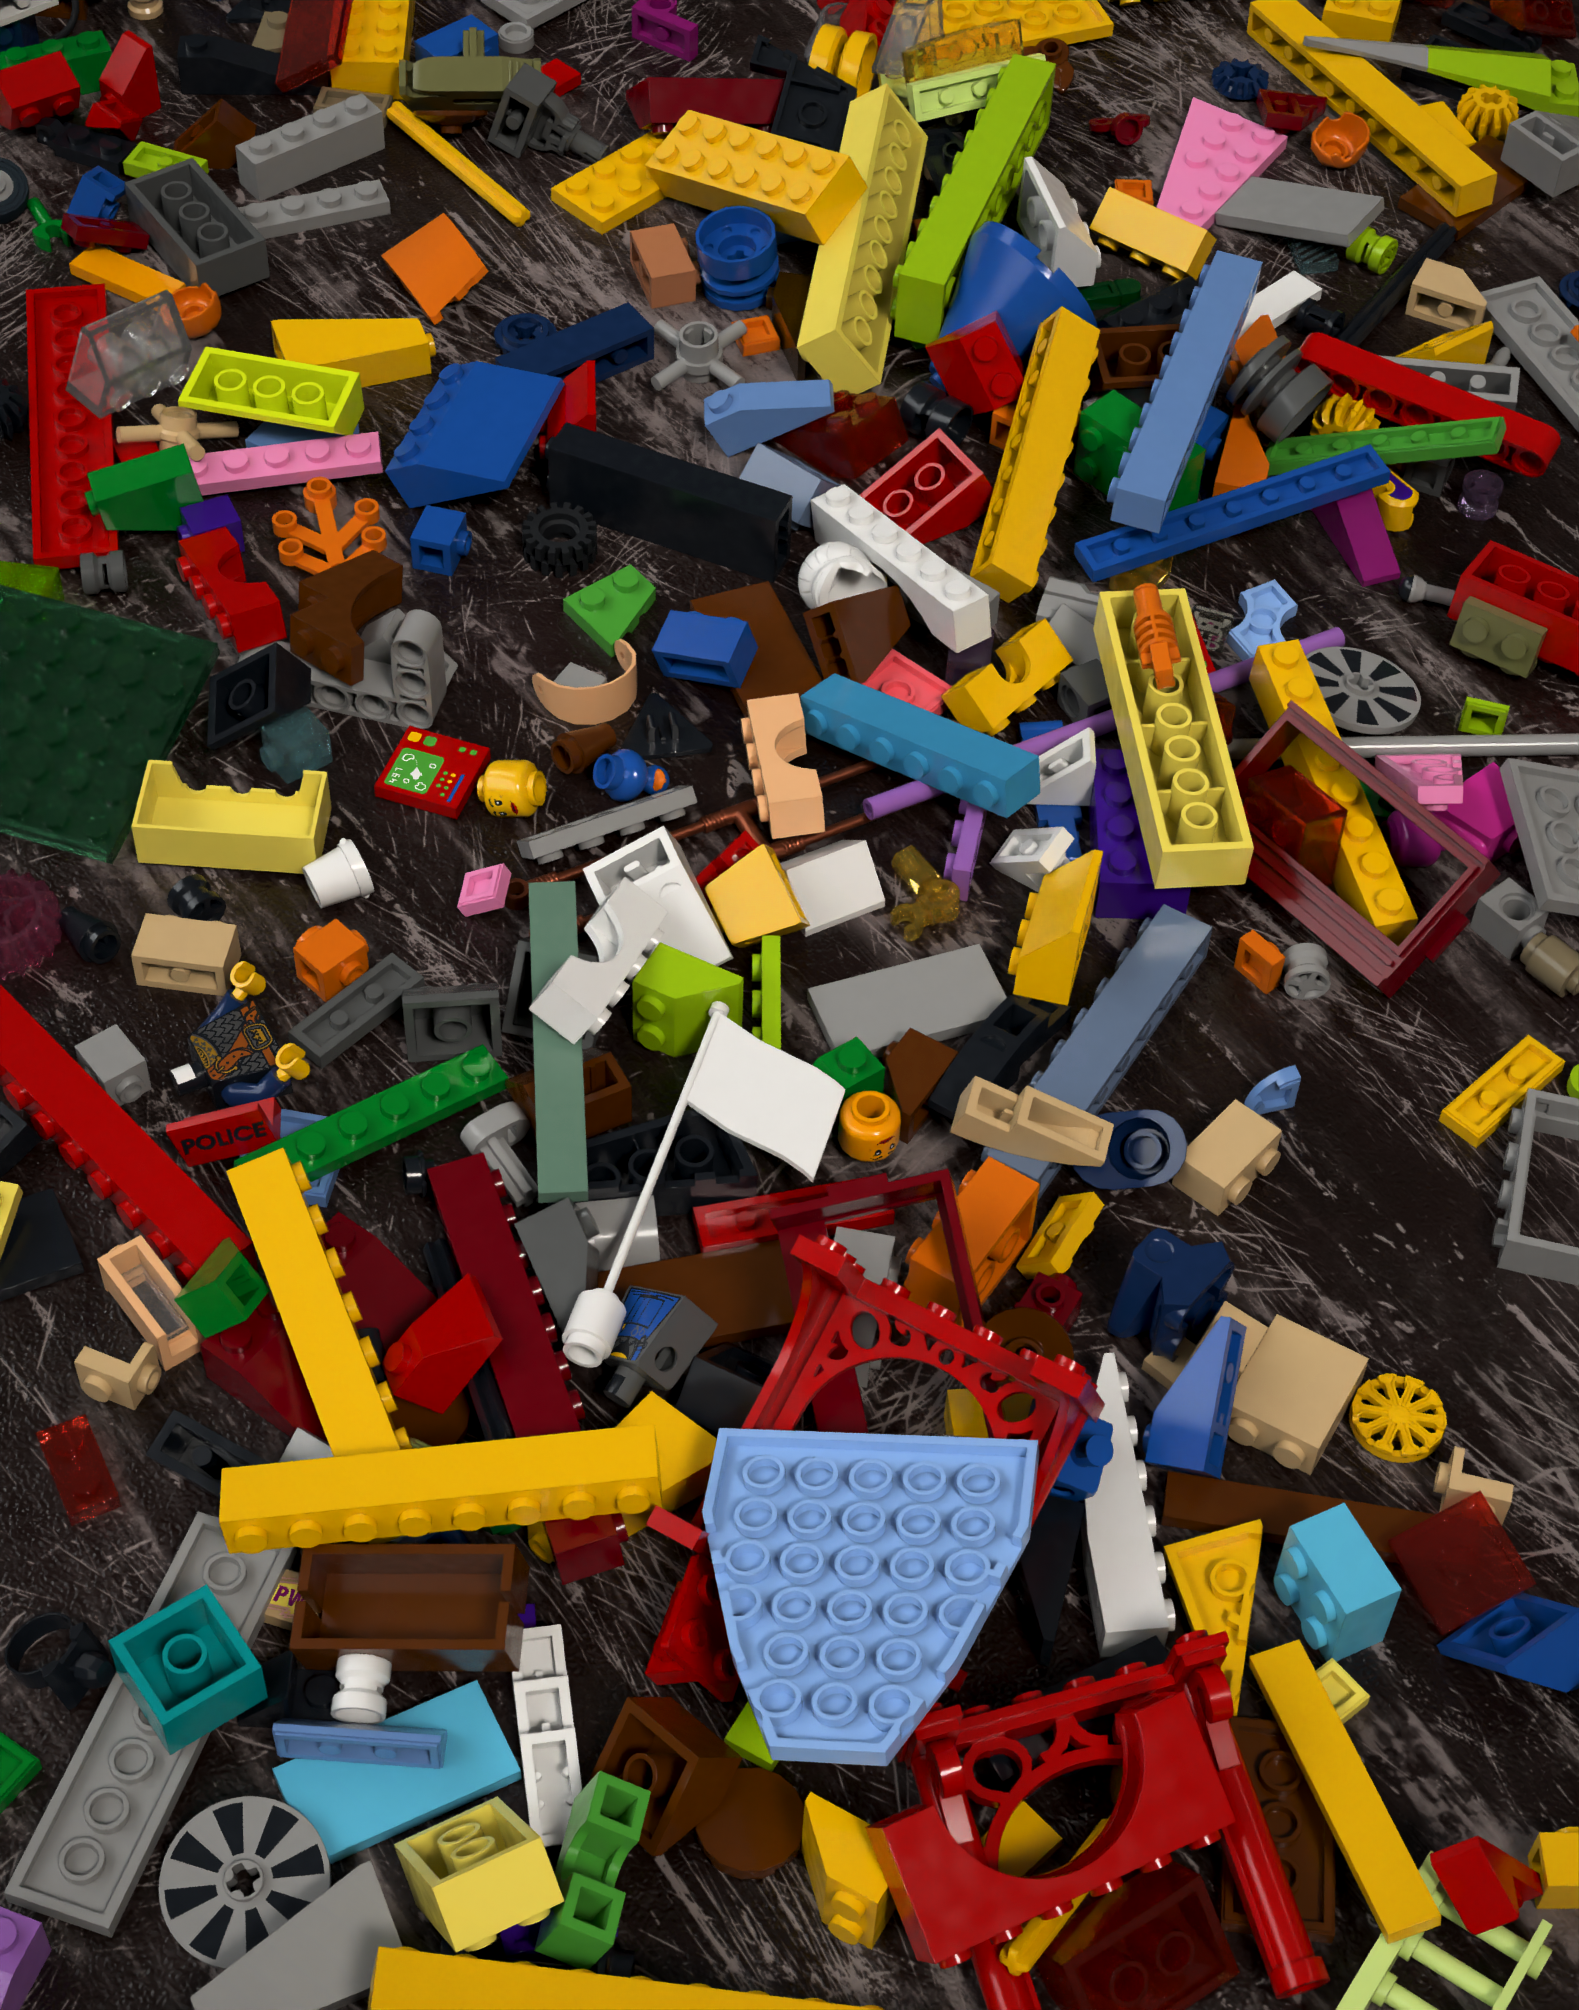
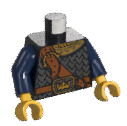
M246 961L238 962L231 970L230 980L236 988L234 990L228 989L211 1014L197 1030L189 1035L188 1043L192 1062L170 1070L173 1085L180 1097L205 1088L215 1108L220 1110L293 1093L291 1077L296 1080H302L310 1072L309 1064L302 1059L306 1055L305 1051L294 1043L285 1044L280 1048L255 1001L248 1002L246 999L248 994L258 995L266 987L265 978L255 972V966Z

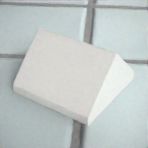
M840 840L780 863L810 926L801 930L805 937L885 907V898L866 840Z

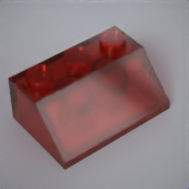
M1175 1861L1148 1873L1140 1872L1118 1889L1109 1892L1070 1917L1036 1962L1048 1993L1060 2010H1185L1240 1973L1202 1876Z

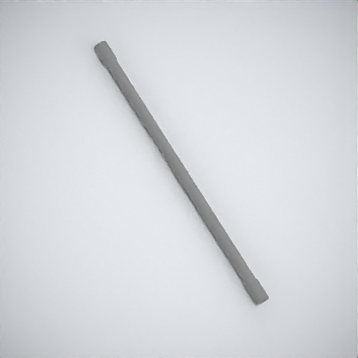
M1579 733L1341 737L1342 741L1362 758H1375V755L1460 753L1461 757L1579 755ZM1261 738L1225 739L1230 759L1243 760Z

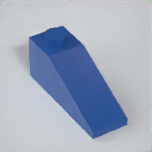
M1221 1316L1154 1410L1152 1423L1147 1425L1143 1435V1451L1146 1454V1463L1162 1470L1220 1479L1246 1326L1231 1317Z

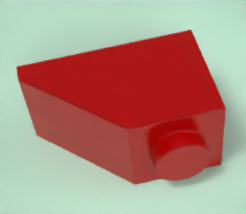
M128 30L122 34L99 78L100 101L116 98L141 116V118H144L161 108L153 47Z

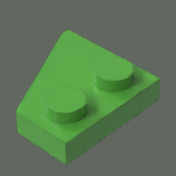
M630 564L564 598L563 611L610 657L616 655L614 650L615 641L622 639L627 632L632 633L639 624L640 616L646 613L656 600V588Z

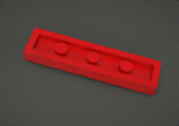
M852 1180L693 1207L692 1219L701 1253L778 1240V1231L770 1220V1209L828 1196L826 1186ZM894 1209L826 1224L828 1236L835 1235L837 1226L865 1230L893 1225L895 1212Z

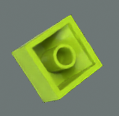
M660 942L632 981L633 1040L640 1042L647 1049L660 1051L672 1057L698 1052L711 1019L708 1012L713 1002L720 1001L725 1003L729 1007L727 1018L742 1027L744 977Z

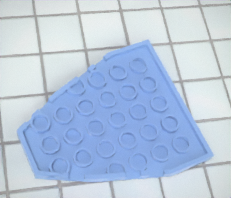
M719 1428L702 1514L706 1532L709 1533L707 1539L732 1660L772 1760L871 1766L889 1765L957 1675L1030 1540L1039 1462L1038 1440Z

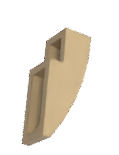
M974 1076L960 1095L950 1133L990 1148L1036 1160L1068 1165L1101 1167L1105 1163L1114 1124L1030 1086H1026L1018 1095L978 1076Z

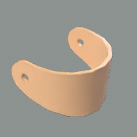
M616 640L614 650L620 665L626 672L609 683L594 687L575 688L559 685L542 674L536 673L532 677L536 695L549 712L558 719L572 724L596 725L614 720L628 711L636 700L638 686L636 652L625 640Z

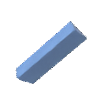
M282 1718L274 1722L272 1728L276 1752L279 1757L434 1769L443 1768L448 1736L447 1730L295 1718Z

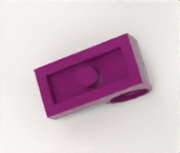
M639 0L632 6L633 38L688 62H691L698 56V24L677 16V0Z

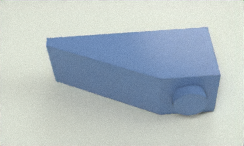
M829 379L739 383L725 390H719L704 399L705 427L727 457L754 447L758 442L763 443L835 412L833 384Z

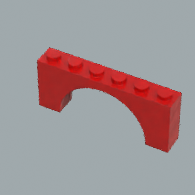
M1184 1691L1161 1692L1114 1714L1119 1727L1123 1749V1775L1116 1805L1107 1824L1095 1841L1075 1859L1057 1869L1033 1876L1016 1877L984 1865L957 1843L940 1819L934 1805L915 1804L865 1827L917 1961L931 1964L938 1963L940 1969L958 1965L971 1958L973 1954L970 1948L989 1939L991 1944L995 1945L1013 1939L1024 1932L1021 1923L1040 1915L1043 1921L1061 1916L1074 1908L1071 1900L1089 1891L1092 1897L1104 1895L1121 1887L1124 1884L1121 1876L1137 1868L1140 1869L1141 1873L1160 1869L1173 1861L1170 1853L1188 1845L1190 1850H1195L1221 1839L1219 1829L1236 1822V1819Z

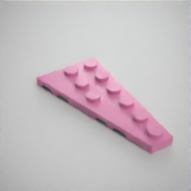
M1193 97L1156 208L1208 230L1216 222L1215 213L1251 176L1259 177L1286 149L1288 136L1275 133L1270 127L1259 125L1243 118L1239 114L1228 112Z

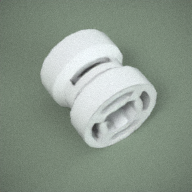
M347 1654L339 1657L335 1677L340 1682L339 1688L341 1690L334 1694L332 1698L331 1716L339 1721L350 1723L378 1724L386 1719L388 1702L382 1693L384 1687L390 1682L391 1662L385 1658L369 1654Z

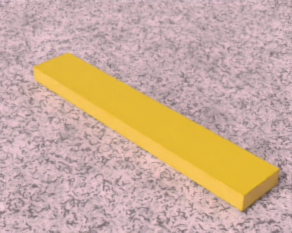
M1298 1639L1249 1656V1667L1387 1944L1441 1926V1914L1301 1641Z

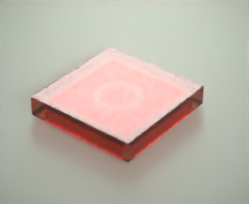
M1481 1491L1400 1533L1387 1542L1441 1636L1450 1633L1536 1585L1535 1580Z

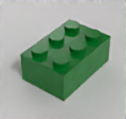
M1113 389L1081 411L1073 473L1105 495H1108L1113 477L1121 478L1118 476V469L1123 453H1131L1128 451L1134 428H1142L1139 427V420L1143 408ZM1195 443L1168 512L1197 502L1206 449Z

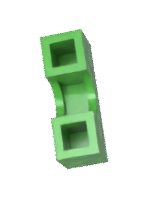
M599 1771L574 1798L555 1870V1877L564 1902L550 1908V1914L542 1920L534 1951L578 1969L589 1970L613 1946L626 1895L625 1892L614 1887L625 1858L630 1850L639 1842L651 1791Z

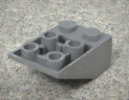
M1535 110L1509 123L1500 160L1552 198L1579 185V117Z

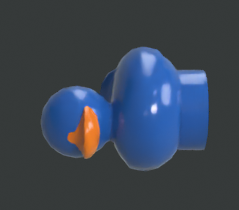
M618 749L613 754L601 755L593 769L595 785L600 789H604L612 800L618 802L630 801L636 798L642 790L650 795L667 790L670 782L669 774L663 767L658 765L646 766L643 757L631 749Z

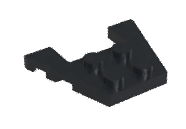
M758 35L750 61V71L785 79L770 133L839 153L850 101L857 98V88L818 66L815 69L798 60L797 54L788 49L782 51L771 45L770 39Z

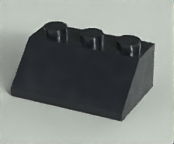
M1188 276L1162 285L1096 318L1097 328L1180 324L1185 308H1189L1190 298L1194 287L1198 286V281Z

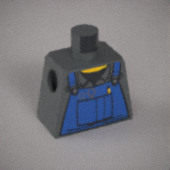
M633 1285L629 1286L621 1301L626 1308V1316L610 1356L603 1360L615 1370L603 1390V1393L609 1399L623 1407L629 1408L642 1386L668 1391L679 1380L693 1361L694 1356L698 1354L718 1326L717 1322L686 1296Z

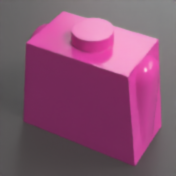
M1494 762L1463 782V803L1448 804L1447 810L1434 811L1440 821L1488 858L1491 863L1507 852L1510 854L1515 853L1521 847L1499 770L1500 767Z

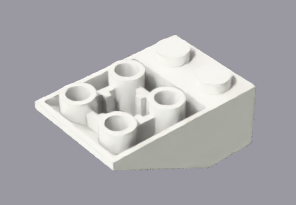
M664 826L583 868L599 906L621 880L626 877L668 911V914L659 926L664 935L649 954L641 953L647 960L660 942L715 966H720L733 959L680 844Z

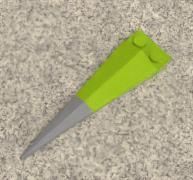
M1304 36L1303 45L1307 47L1385 61L1458 81L1478 89L1481 84L1491 88L1496 85L1499 90H1510V96L1518 98V104L1530 109L1579 117V82L1575 64L1564 60L1551 61V59L1539 53Z

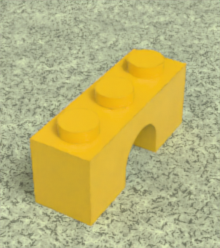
M1046 618L1021 628L995 650L1004 664L1006 680L999 675L993 664L990 663L967 673L941 695L961 725L981 733L986 732L987 735L993 736L1010 724L1007 717L1012 712L1020 713L1036 702L1037 698L1034 694L1039 689L1042 691L1047 690L1059 682L1060 671L1069 665L1073 659Z

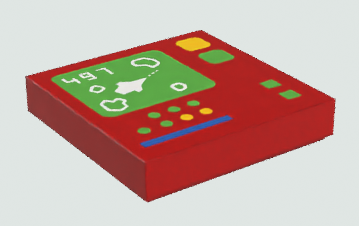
M409 726L374 785L375 796L458 819L491 759L490 748Z

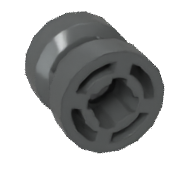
M124 550L110 551L106 556H97L93 552L80 553L81 579L85 595L99 594L102 589H111L115 593L128 592ZM104 564H106L107 566L108 581H106Z

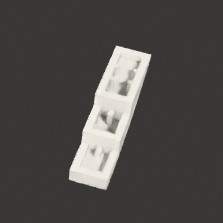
M561 1624L523 1629L519 1672H511L529 1826L541 1837L545 1848L563 1844L574 1798L582 1791Z

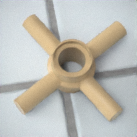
M156 404L151 410L152 416L159 423L158 425L118 426L116 428L118 443L159 441L160 451L184 443L188 456L194 461L201 460L205 455V449L197 439L232 438L239 435L237 421L197 423V412L195 410L179 406L166 407L163 404Z

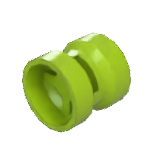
M1368 226L1347 247L1346 258L1356 264L1363 262L1367 264L1370 271L1381 275L1393 262L1398 249V241L1388 235L1381 237L1376 234L1375 229Z

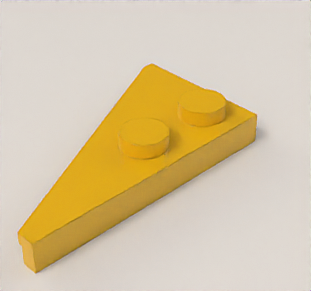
M1261 1519L1164 1546V1558L1191 1631L1207 1630L1208 1635L1223 1631L1227 1632L1230 1642L1225 1649L1227 1657L1220 1668L1226 1677L1232 1695L1233 1716L1238 1714L1263 1536Z

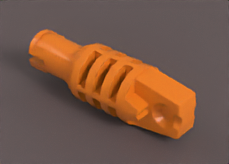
M1144 583L1137 586L1133 591L1137 612L1133 630L1142 669H1153L1157 689L1175 686L1172 664L1181 662L1173 620L1163 610L1158 587L1152 583Z

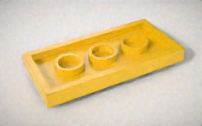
M652 131L646 133L552 187L551 200L601 235L605 234L666 198L644 165L668 135L655 136L652 135Z

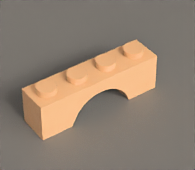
M794 693L747 700L748 717L740 718L743 743L746 744L749 770H751L754 795L757 796L760 823L769 822L772 839L825 832L823 796L817 770L789 764L793 759L807 754L805 722L799 694Z

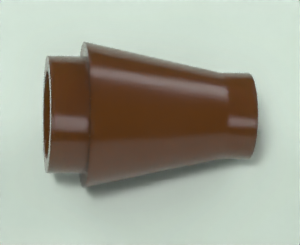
M607 723L561 733L551 745V757L561 772L565 774H579L605 751L616 745V734Z

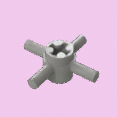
M663 319L655 324L654 332L676 348V361L651 377V384L656 390H662L682 376L692 383H707L715 377L729 387L745 383V378L722 362V349L747 333V327L741 320L736 321L719 333L712 324L703 321L690 322L684 325L680 331Z

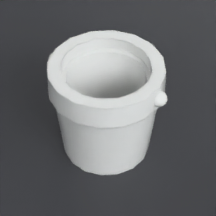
M342 838L340 843L336 844V848L302 867L307 884L320 908H325L358 896L367 899L374 892L369 872L351 839Z

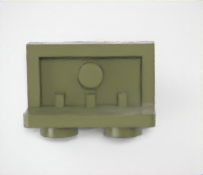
M1469 596L1463 604L1449 645L1460 649L1468 657L1483 659L1493 663L1507 674L1520 675L1527 678L1540 662L1537 657L1548 629L1473 596Z

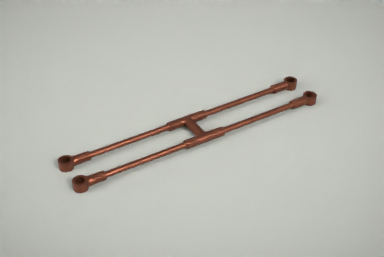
M869 760L859 762L818 777L820 787H826L881 765ZM944 793L942 794V796L947 797L950 796V794ZM757 797L704 817L702 816L698 822L671 831L670 834L679 841L700 832L707 834L735 823L741 833L746 830L759 845L765 844L773 848L779 860L805 850L807 845L874 820L868 819L864 812L825 827V832L791 836L770 844L752 818L759 815ZM608 855L559 873L552 871L527 881L520 878L510 879L504 905L511 910L524 909L529 904L528 883L570 881L585 875L583 868ZM593 914L577 916V935L586 932L584 927Z

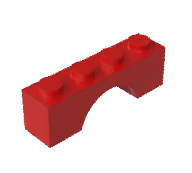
M226 526L178 540L182 557L176 558V564L180 577L184 583L189 581L195 600H202L208 619H215L218 632L223 640L229 639L237 652L240 653L287 638L280 600L267 582L243 583L247 580L240 547Z

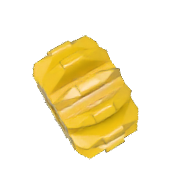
M1481 84L1479 89L1469 87L1467 93L1463 94L1461 101L1458 102L1457 119L1472 137H1476L1478 140H1481L1486 135L1504 140L1506 139L1509 123L1519 118L1518 98L1510 96V90L1497 89L1496 85L1493 88L1487 87L1484 84Z
M1349 393L1343 397L1333 394L1316 409L1313 414L1314 418L1311 421L1312 425L1309 434L1320 435L1379 429L1381 422L1374 418V408H1366L1363 405V399L1355 401Z

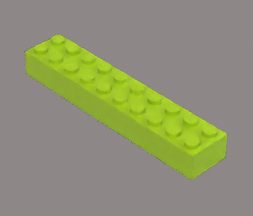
M1013 54L1007 67H1001L996 88H990L985 109L980 108L977 113L974 131L968 130L963 152L957 151L952 165V173L945 174L940 196L933 197L928 219L922 218L916 242L910 241L904 265L898 264L895 270L893 288H897L898 292L893 300L890 318L895 320V337L926 345L938 339L971 236L986 221L1001 223L1021 183L1024 157H1034L1049 127L1056 63Z

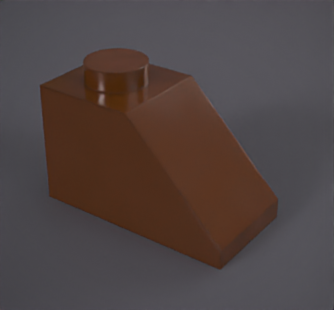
M221 98L175 140L173 150L206 159L209 169H230L237 162L235 146L255 137L257 125Z
M911 1027L899 1042L892 1041L889 1044L881 1061V1064L885 1067L883 1088L885 1094L896 1102L901 1112L899 1140L906 1144L911 1141L933 1110L927 1107L928 1099L959 1053Z

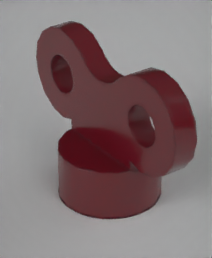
M1128 112L1120 113L1115 118H1095L1089 120V130L1095 132L1111 131L1113 137L1124 145H1131L1137 142L1142 135L1143 127L1150 125L1149 115L1131 114Z

